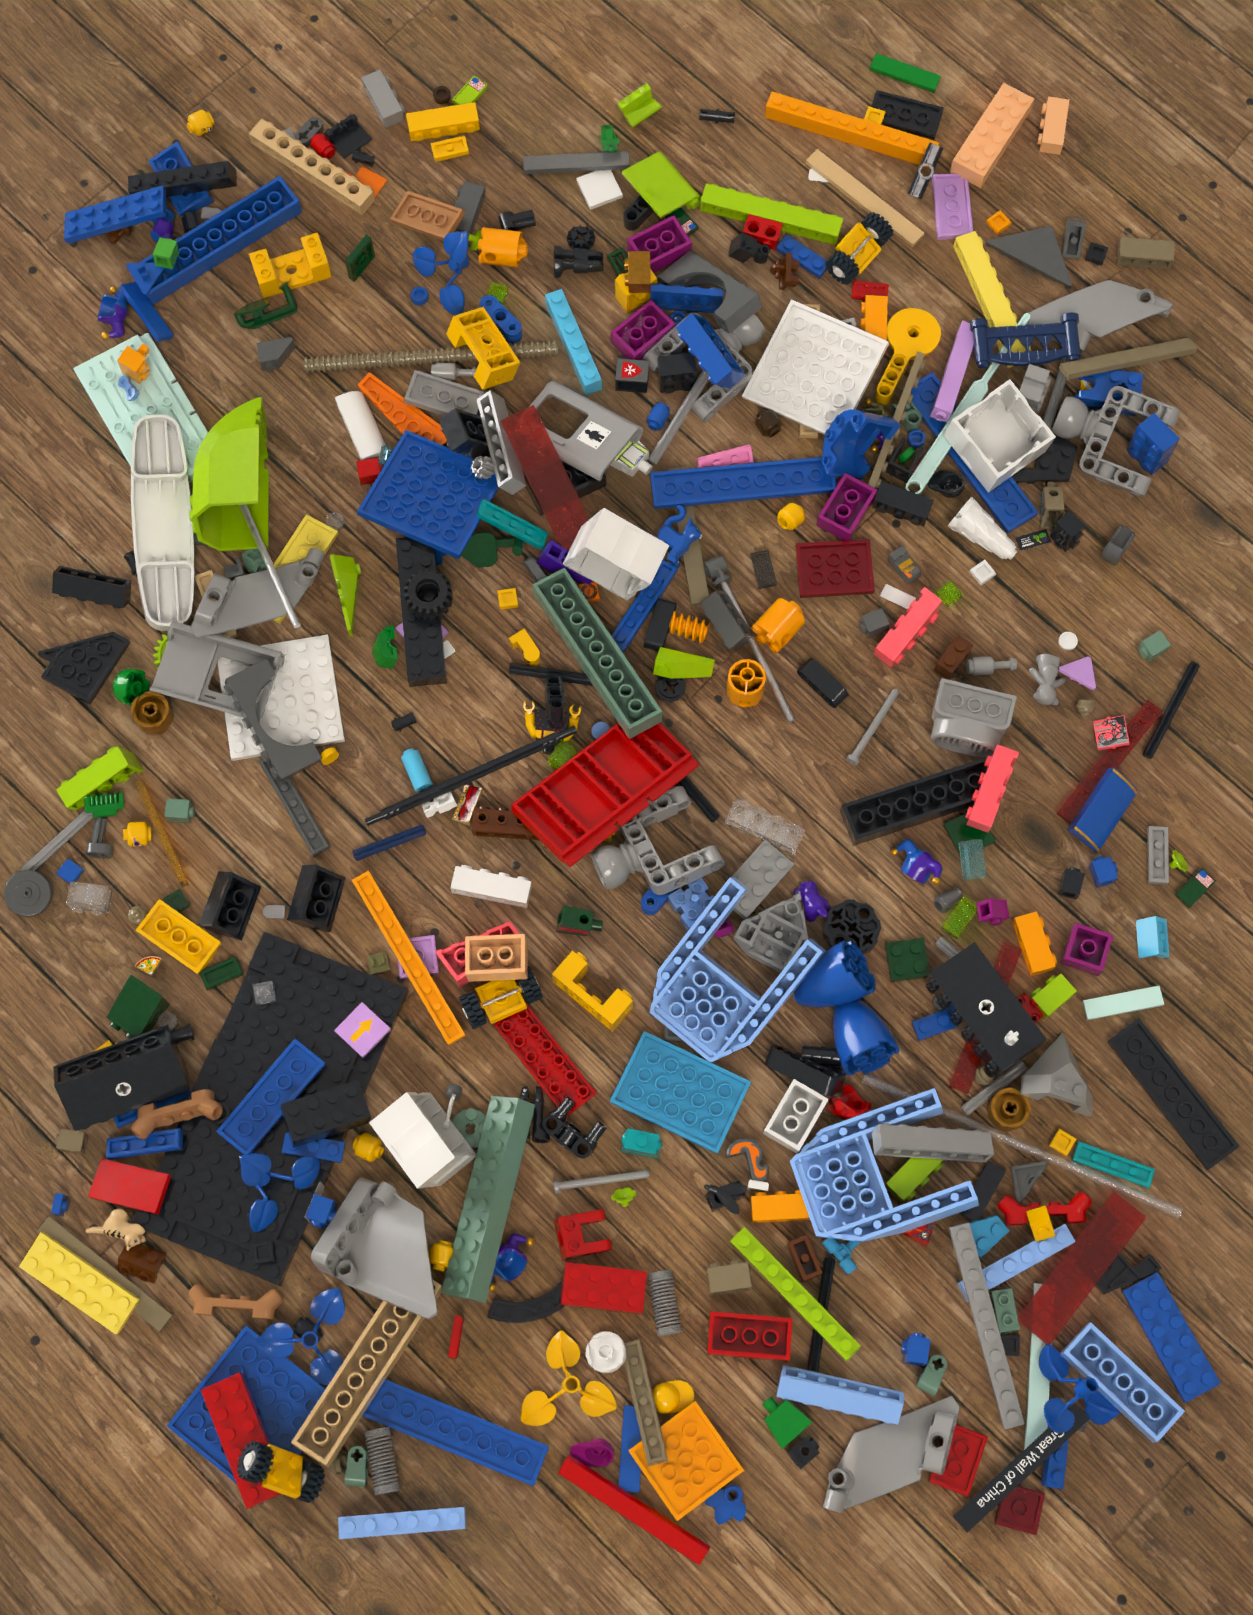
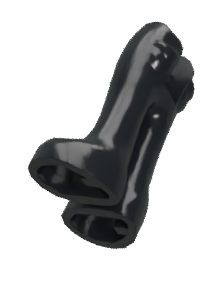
M528 1086L522 1087L520 1099L528 1102ZM536 1086L535 1102H530L535 1104L532 1141L534 1143L550 1142V1135L542 1126L544 1109L542 1087ZM530 1128L526 1143L530 1142Z

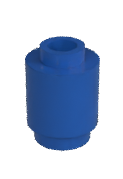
M658 402L653 406L646 420L651 430L663 429L670 415V408L666 404Z

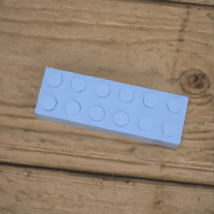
M1091 1322L1086 1324L1060 1352V1355L1084 1378H1094L1099 1386L1098 1391L1152 1443L1158 1442L1185 1412Z

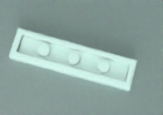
M1160 986L1087 999L1083 1000L1082 1004L1086 1020H1093L1160 1007L1164 1005Z

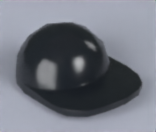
M939 471L933 474L927 486L934 491L940 492L946 498H955L963 492L965 481L959 474Z

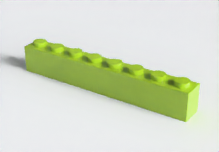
M706 183L700 201V211L742 222H746L748 214L783 223L782 232L836 246L843 224V218L834 214L829 215L819 210H810L802 206L790 205L783 201L778 202L767 197H758L751 193L738 192L735 189L719 187L716 184Z
M745 1227L730 1241L846 1362L861 1349L859 1343Z

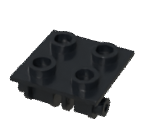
M355 114L348 115L349 117L340 120V123H336L334 127L328 128L323 133L335 146L334 148L343 159L352 154L354 150H358L372 141V138L357 122L358 118Z

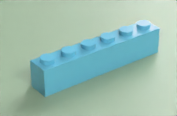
M562 289L546 294L545 304L585 396L602 390V379Z

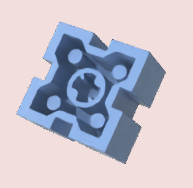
M702 877L687 884V890L684 892L680 888L670 894L667 899L675 914L679 912L682 914L680 921L687 932L715 897L714 895L710 897L707 895L709 888Z

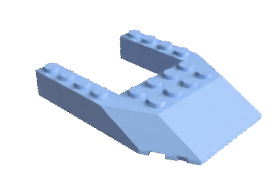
M730 877L658 969L653 1002L650 1008V1014L709 1062L718 1060L750 1045L826 952L813 939H807L762 998L703 952L702 949L749 890L747 886L735 877Z
M935 1088L825 1127L802 1148L799 1154H796L790 1160L816 1237L864 1242L904 1233L979 1206L971 1181L893 1208L868 1140L872 1139V1132L879 1124L912 1125L942 1114V1106Z

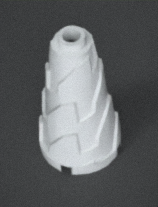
M972 497L948 524L950 529L960 533L971 542L979 544L989 552H993L1001 559L1006 560L1008 558L1011 560L1018 552L1015 550V543Z

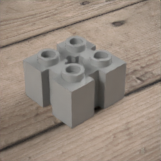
M1029 364L1019 391L1026 398L1031 409L1039 413L1051 378H1048L1050 371Z

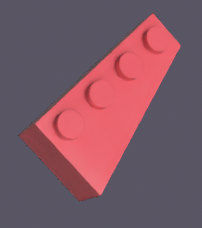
M925 587L920 592L919 600H913L909 605L910 607L906 611L907 615H901L894 626L895 629L891 628L875 648L874 655L891 668L895 663L899 664L903 660L905 651H910L915 646V640L918 636L923 637L928 630L926 627L930 623L934 624L939 617L938 611L942 600Z
M510 921L487 930L486 933L478 936L519 934V932ZM465 941L452 944L451 947L435 951L438 959L459 988L469 983L465 975Z

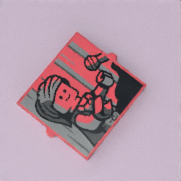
M1124 715L1093 721L1098 751L1130 745Z

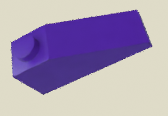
M550 540L542 549L536 563L551 573L565 568L573 580L590 585L592 580L563 565L569 551Z

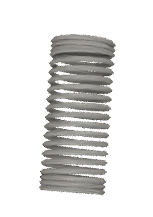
M672 1270L658 1271L647 1275L648 1281H650L648 1283L650 1285L649 1288H651L649 1291L651 1292L650 1295H652L651 1299H653L651 1302L653 1303L652 1306H654L653 1310H655L653 1312L655 1314L654 1320L657 1321L655 1322L657 1325L655 1327L657 1328V1336L671 1335L683 1331L681 1324L664 1326L681 1322L680 1320L660 1323L680 1319V1317L661 1319L679 1315L680 1313L661 1315L678 1312V1309L658 1312L678 1308V1306L659 1308L677 1304L678 1302L659 1304L676 1301L677 1298L656 1301L676 1297L677 1295L657 1297L673 1294L676 1291L654 1294L675 1289V1287H671L675 1284L655 1286L674 1282V1280H668L673 1279ZM661 1280H668V1281H663V1282H658V1283H652V1282L661 1281ZM671 1287V1288H666V1289H661V1290H655V1289H658V1288Z
M390 1427L365 1431L366 1445H369L367 1449H370L367 1451L370 1453L368 1454L370 1457L368 1460H372L369 1462V1464H372L370 1465V1468H372L370 1471L373 1472L371 1475H375L371 1478L375 1479L372 1481V1483H375L373 1487H376L373 1489L374 1495L399 1491V1482H391L399 1478L387 1479L398 1476V1474L387 1475L397 1472V1470L387 1471L396 1469V1466L388 1467L396 1465V1463L384 1464L395 1461L396 1459L384 1460L395 1457V1455L380 1457L394 1453V1451L380 1453L394 1449L393 1447L381 1449L392 1446L393 1444L381 1445L392 1442V1440L377 1442L392 1438L391 1436L377 1438L390 1435Z

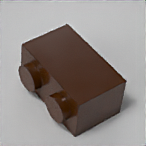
M957 635L936 663L934 671L945 679L950 680L971 653L973 644Z
M807 1235L787 1243L788 1250L802 1283L822 1275L821 1268Z

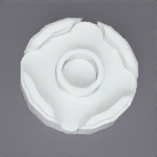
M601 1331L595 1334L587 1344L586 1358L588 1364L594 1370L601 1373H612L623 1365L627 1348L619 1335L610 1331Z

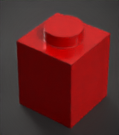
M378 458L356 461L360 484L367 485L375 482L384 467L383 464H379Z

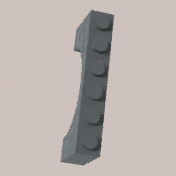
M691 251L687 252L658 275L660 284L666 286L681 285L683 287L709 285L725 291V299L714 312L718 327L729 334L762 308L760 296L756 291L750 290L744 283H739L733 276H728L722 269L714 267L711 262L703 260L700 255H696Z
M265 659L226 678L224 689L227 695H231L234 699L233 705L238 713L241 712L244 717L242 722L246 729L250 728L254 744L260 746L264 762L270 764L271 775L274 779L282 782L319 763L322 757L313 742L299 746L282 744L268 736L260 726L256 715V700L261 690L269 682L273 681L276 676L268 660Z

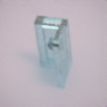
M982 839L959 841L963 880L985 878L986 869Z

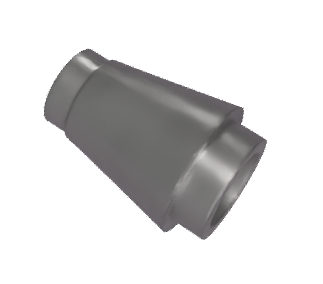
M956 887L936 896V899L933 901L934 906L940 913L948 912L963 897V894Z

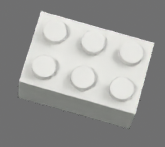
M793 1079L763 1134L798 1154L829 1099Z

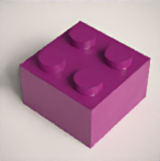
M1075 922L1071 928L1061 964L1099 976L1103 971L1113 935Z

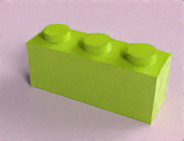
M910 1158L885 1184V1188L901 1203L905 1199L909 1202L916 1194L914 1190L919 1185L923 1187L930 1180L928 1175L932 1171L937 1173L943 1167V1160Z

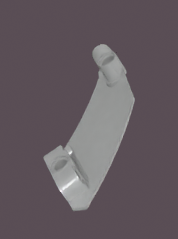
M1107 280L1071 293L1029 312L1030 320L1028 324L1061 323L1060 317L1063 314L1078 313L1079 324L1077 326L1080 353H1083L1091 337L1101 338L1156 314L1167 318L1174 303L1154 295L1150 289L1140 290ZM1147 297L1150 301L1143 302L1141 298ZM1052 336L1051 341H1054V342L1060 344V343L1055 339V337Z
M310 548L306 558L275 568L293 608L307 588L314 583L325 554L317 548ZM268 570L238 576L233 581L214 573L199 604L190 629L196 638L270 621L287 615V611Z
M950 1396L900 1416L898 1425L882 1423L854 1433L837 1468L829 1474V1486L823 1508L843 1514L845 1509L920 1481L923 1470L942 1475L945 1470L960 1406L955 1399ZM942 1437L944 1440L943 1445L939 1448L935 1447V1439ZM843 1474V1483L837 1485L835 1481L836 1476Z

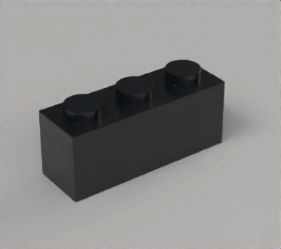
M881 481L872 508L881 513L892 514L897 519L908 520L914 525L925 526L934 500Z

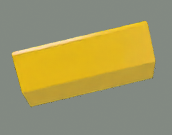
M160 899L136 929L138 933L196 974H199L212 961L221 945L219 940Z

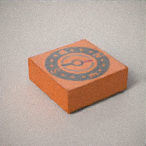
M592 582L590 585L578 584V588L588 603L600 601L596 582Z

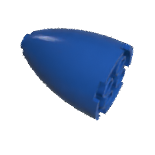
M845 940L827 950L795 990V1001L806 1007H832L853 1002L873 993L876 988L875 978L872 973L869 974V969L865 963L867 959L852 941L847 943Z
M858 999L850 1003L834 1006L832 1024L835 1047L841 1065L847 1075L853 1076L855 1072L862 1071L864 1074H868L878 1070L891 1062L889 1058L894 1053H899V1046L887 1025L862 1000Z

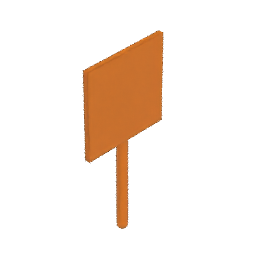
M363 166L354 176L360 183L368 185L373 189L374 198L387 182V179ZM345 171V173L348 174L349 176H354V175L350 174L349 172Z

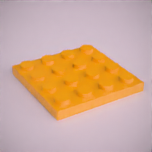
M696 1401L660 1426L668 1462L648 1466L642 1441L628 1450L676 1521L744 1471Z

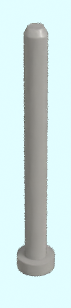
M895 688L891 691L852 755L849 754L846 757V761L851 765L857 766L860 762L858 758L898 696V689Z
M648 1170L563 1182H558V1179L553 1180L555 1194H558L560 1190L644 1179L648 1178L650 1174Z

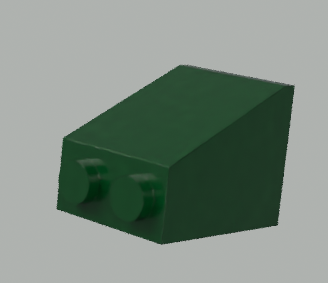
M130 975L106 1018L111 1021L109 1024L117 1031L120 1029L127 1032L125 1036L130 1039L151 1031L170 1004L162 995L133 975Z

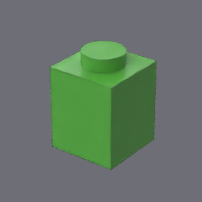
M159 237L153 252L155 266L173 269L179 255L177 241Z

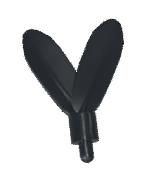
M712 1184L710 1186L704 1185L708 1192L718 1197L728 1211L733 1214L740 1213L738 1204L730 1195L744 1193L747 1190V1186L743 1184H731L721 1187Z

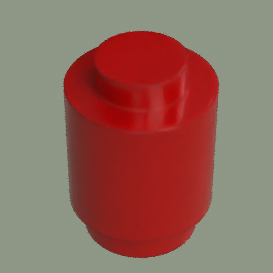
M316 133L312 136L310 146L320 157L332 158L336 153L332 142L323 133Z

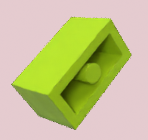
M1062 974L1057 977L1055 975L1051 976L1045 982L1047 986L1043 989L1038 987L1031 994V1000L1034 999L1035 1003L1039 1004L1037 1008L1043 1013L1044 1020L1077 992Z

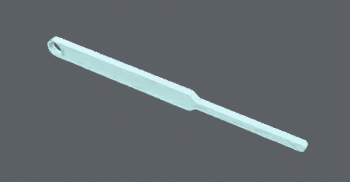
M1025 313L1017 326L1027 325L1030 320V314ZM1003 346L1000 352L1005 354L1008 350ZM992 363L982 379L973 382L907 482L906 490L909 491L908 486L914 483L920 487L916 494L920 495L952 447L943 436L951 421L971 406L983 400L988 392L987 384L1000 364Z

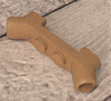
M207 1089L191 1093L192 1099L158 1109L154 1103L141 1106L137 1110L138 1119L131 1126V1131L143 1140L157 1127L168 1126L201 1115L212 1121L217 1120L222 1115L223 1107L219 1102L215 1101L213 1091Z
M200 1283L194 1285L188 1292V1297L194 1303L193 1314L215 1316L216 1308L253 1310L252 1318L274 1320L275 1309L283 1303V1298L276 1289L269 1290L258 1301H252V1297L240 1296L239 1300L232 1299L231 1295H219V1298H213L205 1286Z

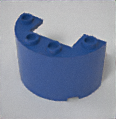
M849 409L840 413L825 432L822 464L826 473L840 477L847 473L861 481L871 468L864 456L865 452L880 431L885 439L891 440L900 428V424L891 417L855 409Z

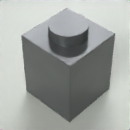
M880 608L861 616L859 628L861 633L865 634L867 639L888 631L890 623L883 609Z

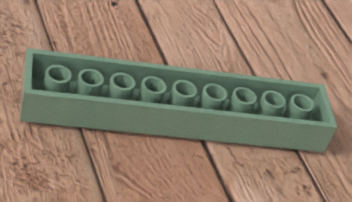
M563 568L532 584L534 598L627 737L631 739L662 722V710L567 570Z
M491 1096L453 1243L452 1257L448 1262L443 1282L442 1294L486 1304L535 1104L520 1098Z

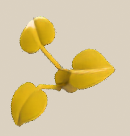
M559 1331L554 1335L546 1350V1360L549 1366L553 1369L562 1367L566 1378L561 1383L562 1389L549 1399L542 1391L529 1393L523 1400L521 1422L526 1425L540 1426L550 1422L556 1414V1407L550 1402L564 1392L572 1394L578 1391L582 1394L580 1407L586 1415L591 1417L604 1415L617 1408L613 1394L603 1383L590 1381L586 1384L585 1391H583L580 1387L579 1379L571 1376L567 1371L566 1367H572L578 1362L580 1349L577 1343L564 1331Z

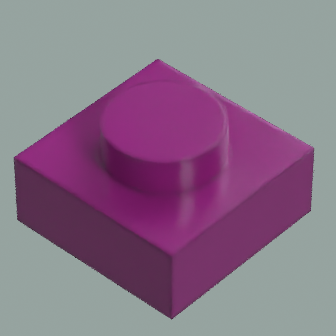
M728 917L714 934L716 938L724 937L734 932L733 925Z

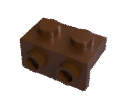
M142 1244L135 1245L127 1251V1245H125L118 1257V1270L123 1274L138 1277L144 1282L155 1283L157 1273L166 1259V1253Z

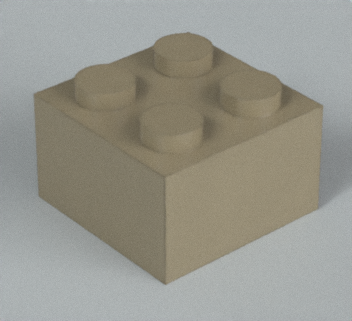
M740 1259L730 1261V1265L723 1266L722 1262L710 1264V1268L706 1270L709 1296L750 1291L752 1286L748 1262L743 1263V1260Z

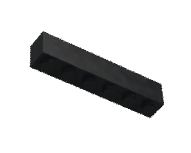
M229 161L128 176V193L131 195L163 185L166 189V197L236 187V169Z

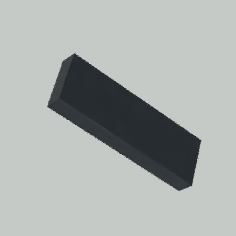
M988 1161L973 1187L979 1206L962 1211L959 1214L970 1221L980 1219L1006 1171Z

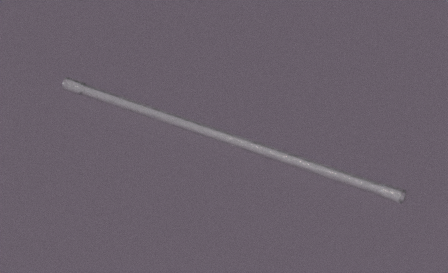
M866 1072L861 1082L866 1086L881 1090L902 1100L915 1095ZM942 1106L943 1113L939 1115L972 1130L991 1132V1138L1044 1161L1048 1160L1053 1165L1154 1207L1172 1217L1179 1219L1182 1215L1183 1208L1158 1199Z

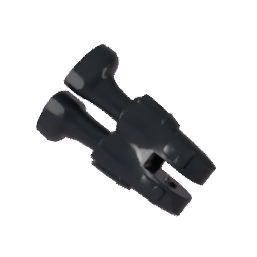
M554 246V278H560L563 271L573 269L575 274L603 271V253L597 250L574 248L573 251H569L561 246Z

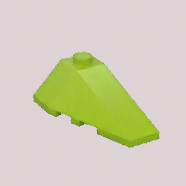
M332 554L329 556L342 603L349 637H351L354 632L360 582L358 575L361 574L359 563L355 564L354 557Z

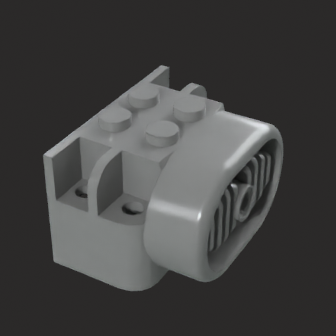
M941 678L932 710L934 724L931 732V741L940 748L979 758H987L988 755L992 756L997 744L1000 745L1001 738L1006 734L1010 726L1017 696Z

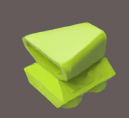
M647 83L617 103L618 108L632 128L662 109V106L651 97V88Z

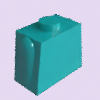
M628 1128L622 1136L620 1152L659 1160L663 1140L659 1134Z

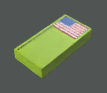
M473 76L452 99V102L455 105L476 102L488 89V84Z

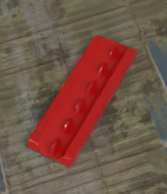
M526 1003L527 1009L498 1021L494 1024V1027L557 1108L566 1096L576 1102L566 1117H568L597 1093Z

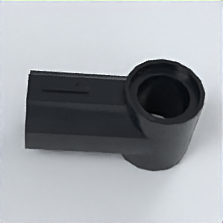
M532 210L515 214L507 211L498 216L501 229L518 231L519 229L536 226Z

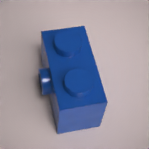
M314 1194L306 1218L310 1220L309 1224L322 1230L324 1227H328L337 1213L338 1205L334 1200Z
M913 1333L905 1338L901 1347V1353H903L902 1363L922 1367L927 1365L930 1339L925 1338V1334Z

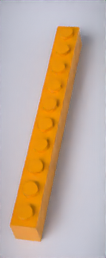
M771 92L766 105L765 118L917 165H920L929 142L939 146V142L776 92Z

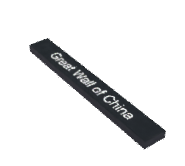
M1076 1403L1068 1409L1075 1417L1074 1425L1069 1431L1055 1433L1048 1427L953 1516L967 1533L1089 1420V1417Z

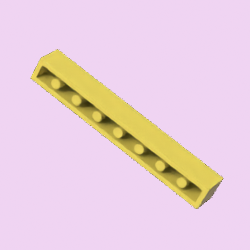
M976 231L956 237L953 247L981 310L988 320L989 327L1017 326V316L1011 311L1010 301L1003 293L1002 283L998 282L996 270L990 264L988 252L984 251L981 237H978ZM1018 339L1011 347L1013 353L1026 351ZM998 340L996 343L999 350H1001L1004 345Z

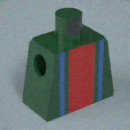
M564 905L558 914L556 932L588 936L591 930L602 931L603 920L593 919L594 912Z

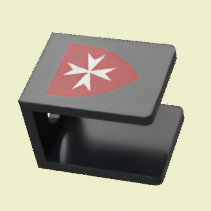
M617 358L615 391L647 393L649 361Z
M902 438L888 462L886 473L907 483L920 463L925 448H921L908 470L895 463L904 448L906 439Z

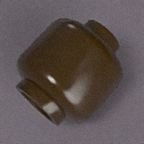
M764 409L757 414L758 418L755 421V425L762 436L771 438L781 431L782 422L774 410L766 411Z

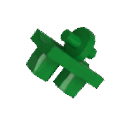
M611 124L601 126L602 135L598 136V139L602 145L603 152H617V144L620 143L618 136L614 133V128Z

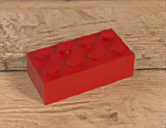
M566 1262L563 1270L560 1305L641 1315L644 1306L647 1272Z
M710 1311L707 1355L789 1362L793 1318Z

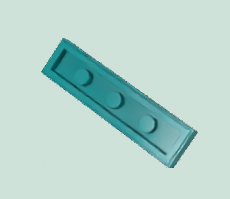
M485 499L481 501L476 517L539 550L543 549L548 532Z
M1080 1141L1077 1142L1072 1158L1073 1162L1147 1189L1150 1188L1155 1172L1154 1168Z

